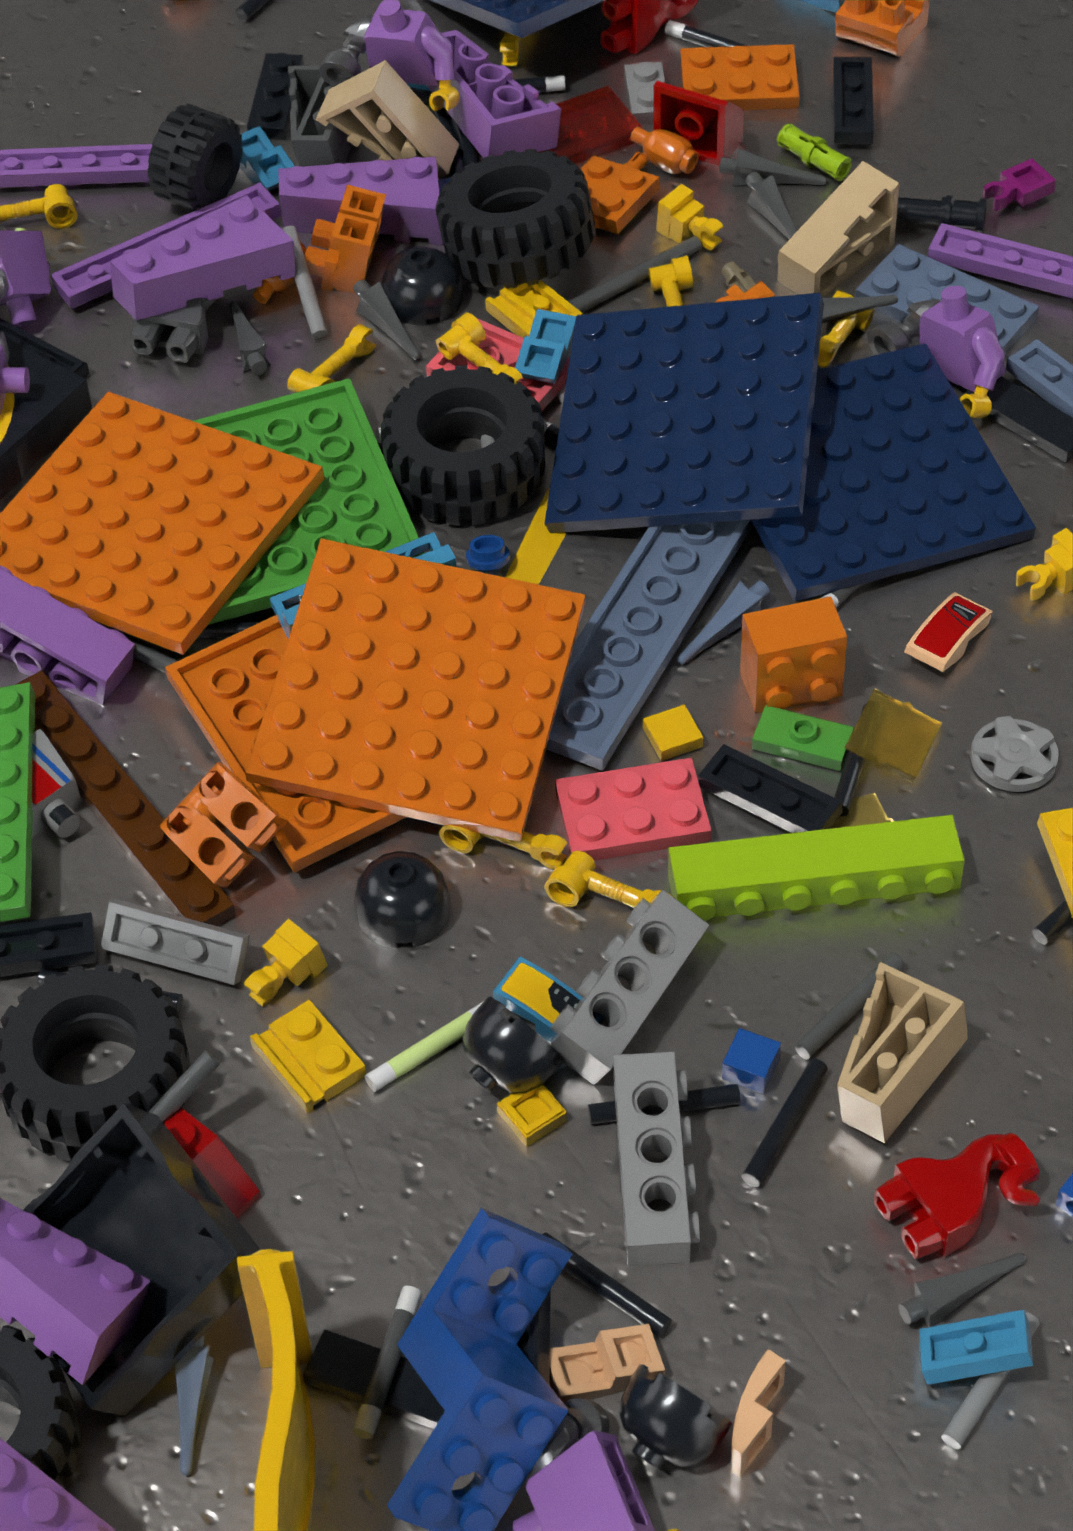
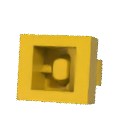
M680 184L658 202L656 231L668 239L671 238L678 244L694 235L699 238L704 248L708 250L714 249L722 242V239L715 234L724 227L723 224L715 218L708 219L704 217L705 206L693 199V190Z
M1067 528L1052 536V546L1045 551L1044 565L1025 566L1017 571V587L1022 586L1026 582L1035 583L1030 589V600L1041 598L1051 583L1063 595L1073 590V533Z
M288 918L262 946L271 965L264 966L262 969L253 972L245 980L244 985L251 990L249 996L264 1007L275 997L286 977L298 987L309 975L315 979L328 964L319 943Z

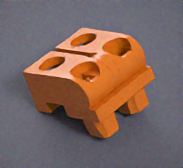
M845 0L835 14V23H837L836 36L900 57L927 25L929 0Z
M347 184L335 223L316 219L310 245L329 249V251L308 245L305 259L310 274L323 277L322 290L333 291V288H335L337 291L355 293L353 291L355 283L362 279L365 280L379 237L386 194Z
M217 762L159 826L214 884L227 889L255 856L242 844L238 843L226 831V828L246 847L260 853L288 821L255 794L223 763Z

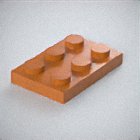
M794 44L681 48L682 88L728 101L744 110L799 108Z

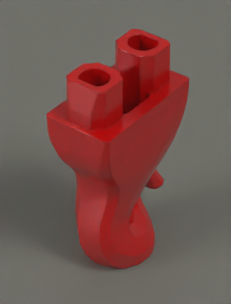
M699 0L602 1V12L606 18L611 20V27L601 32V45L614 54L626 49L635 55L651 43L665 22L683 18L696 7Z
M1009 1132L1005 1135H985L971 1142L960 1154L953 1158L932 1159L916 1157L895 1165L894 1177L875 1190L874 1205L884 1219L888 1221L907 1211L915 1221L902 1228L901 1238L914 1259L936 1251L945 1258L969 1242L978 1230L984 1213L990 1170L995 1168L1004 1172L999 1179V1188L1002 1195L1008 1201L1023 1206H1038L1040 1202L1037 1193L1022 1187L1039 1180L1040 1171L1032 1152L1016 1134Z

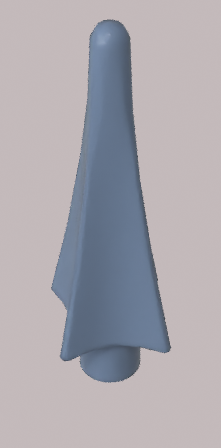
M759 580L748 589L740 581L706 627L678 656V663L681 665L686 664L720 639L742 627V614L760 611V602L770 594L769 587Z
M205 1334L174 1365L180 1421V1472L184 1476L191 1475L193 1471L198 1425L214 1360L213 1357L208 1355L210 1346H204Z

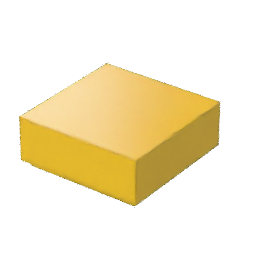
M685 704L643 718V730L660 761L703 747V736Z
M544 1084L527 1093H512L497 1103V1113L526 1147L567 1122V1111Z

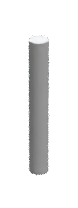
M286 226L282 230L294 240V279L313 338L319 339L326 336L328 331L296 227Z
M1025 1311L1030 1323L1032 1337L1040 1322L1036 1316ZM1010 1370L980 1375L942 1434L941 1438L944 1443L954 1449L961 1448Z

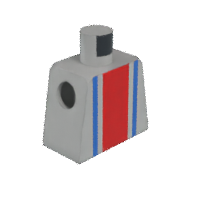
M39 729L33 733L32 837L49 826L59 837L66 838L72 835L80 825L81 819L73 809L81 805L82 802L74 776L45 733Z

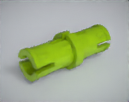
M791 123L786 124L780 130L777 137V145L799 156L804 165L810 168L816 167L837 181H842L849 174L852 167V159L827 146L826 140L819 136L812 137Z

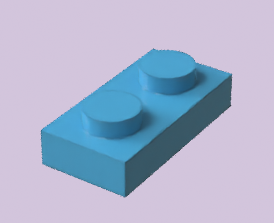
M1024 1309L919 1329L921 1371L927 1385L1033 1366L1030 1323Z

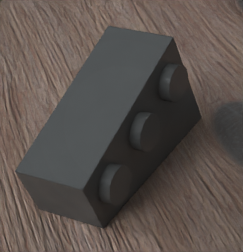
M288 66L291 86L289 88V96L292 109L290 110L291 141L299 166L303 167L331 165L334 163L344 164L353 145L347 141L348 134L330 122L327 126H324L316 120L328 90L333 88L321 77L319 72L320 66Z

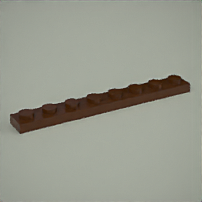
M39 671L17 683L30 682L35 692V732L41 729L74 776L79 795L177 916L214 926H219L236 916L232 901L163 832L159 826L164 821L163 817L44 672Z

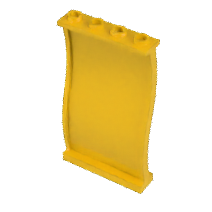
M264 1249L249 1256L237 1257L238 1272L260 1368H272V1390L255 1482L254 1531H309L316 1486V1441L310 1400L300 1367L303 1364H308L313 1350L293 1251L280 1252L274 1249Z

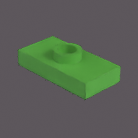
M765 705L752 738V749L841 771L853 739L854 727Z

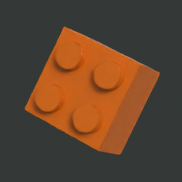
M831 596L742 614L740 674L755 714L763 712L765 705L767 707L772 706L785 709L790 706L814 701L822 702L843 695L847 635Z

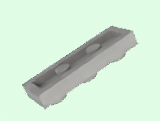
M115 899L108 904L100 948L235 985L241 982L250 935Z

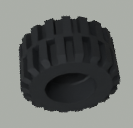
M192 104L180 105L175 111H171L167 115L166 120L160 125L149 153L147 173L148 178H150L149 186L154 191V195L191 211H196L227 197L234 185L242 158L243 140L238 124L234 123V120Z

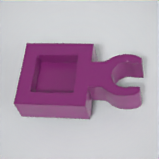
M1031 158L1000 172L999 181L990 182L984 186L982 198H987L988 200L994 197L993 211L1005 209L1014 200L1023 207L1054 193L1056 179Z

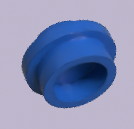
M482 535L474 538L466 552L467 564L482 573H486L489 570H500L510 560L508 547L505 546L504 540L496 535Z

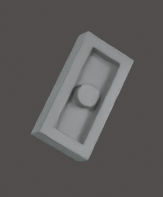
M662 62L625 64L624 79L632 126L653 124V85L656 81L665 83Z

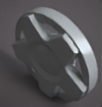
M1003 716L996 718L995 721L985 725L976 733L971 745L970 760L978 776L991 786L1006 791L1024 792L1039 788L1052 778L1057 768L1059 752L1054 740L1055 737L1046 727L1042 728L1026 720L1013 719L1012 716ZM1045 750L1049 753L1050 761L1042 754ZM981 759L993 762L995 765L994 772L989 770ZM1020 773L1033 776L1027 779H1015Z

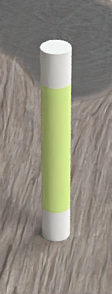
M482 1003L367 1073L365 1080L371 1090L374 1092L380 1090L463 1038L466 1024Z

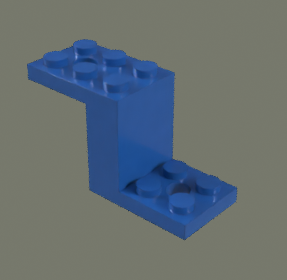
M481 1208L397 1343L399 1349L445 1412L391 1497L387 1507L395 1518L430 1531H494L569 1411L516 1344L564 1269L572 1253L564 1244L484 1208ZM510 1267L509 1274L502 1283L496 1286H488L489 1279L496 1270ZM475 1472L472 1481L462 1489L452 1490L453 1484L458 1477Z

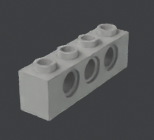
M664 890L650 903L642 898L626 919V922L632 926L625 937L618 933L603 951L601 957L607 961L600 973L593 968L577 988L576 993L582 996L577 1006L572 1008L570 1005H567L550 1027V1029L557 1033L549 1044L558 1053L556 1057L562 1059L565 1064L593 1085L612 1069L613 1055H621L709 926L708 923ZM643 941L649 943L654 948L656 955L650 953L645 948ZM618 976L626 979L632 990L624 988L620 984ZM592 1012L600 1014L605 1019L607 1027L597 1023Z
M675 1052L613 1055V1079L627 1266L689 1263L690 1245L700 1243L698 1212H688L687 1195H695L696 1187L694 1164H684L683 1148L691 1147L690 1117H680L679 1101L687 1100L686 1071L676 1070ZM648 1105H656L661 1107L664 1112L651 1116L643 1113L641 1109ZM650 1152H661L668 1159L661 1163H652L646 1160L644 1156ZM656 1199H664L673 1206L666 1211H655L647 1204Z

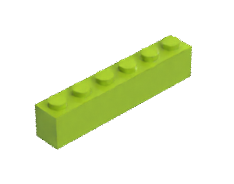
M953 815L668 847V877L671 894L704 921L713 917L739 914L751 916L759 912L781 909L801 910L808 906L824 904L846 905L854 901L867 899H895L903 895L927 892L940 894L961 888L964 857Z

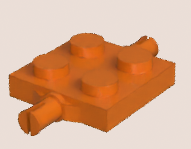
M637 151L624 164L593 155L581 168L587 180L595 229H603L619 234L660 190L659 176L641 171L649 163L648 157L643 152L640 154V151Z

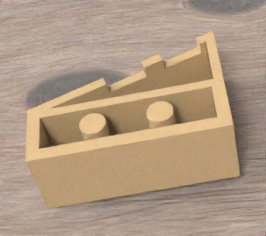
M386 60L329 89L316 117V120L324 126H327L330 122L348 134L347 141L358 147L361 143L380 156L378 160L436 157L438 179L448 174L459 146L456 139Z
M862 161L779 250L777 281L798 295L821 293V296L824 297L893 246L900 183L865 161Z
M879 962L876 971V982L871 997L867 998L863 1008L864 1017L858 1034L853 1037L837 1083L842 1122L885 1143L967 1041L968 1035L964 1001Z

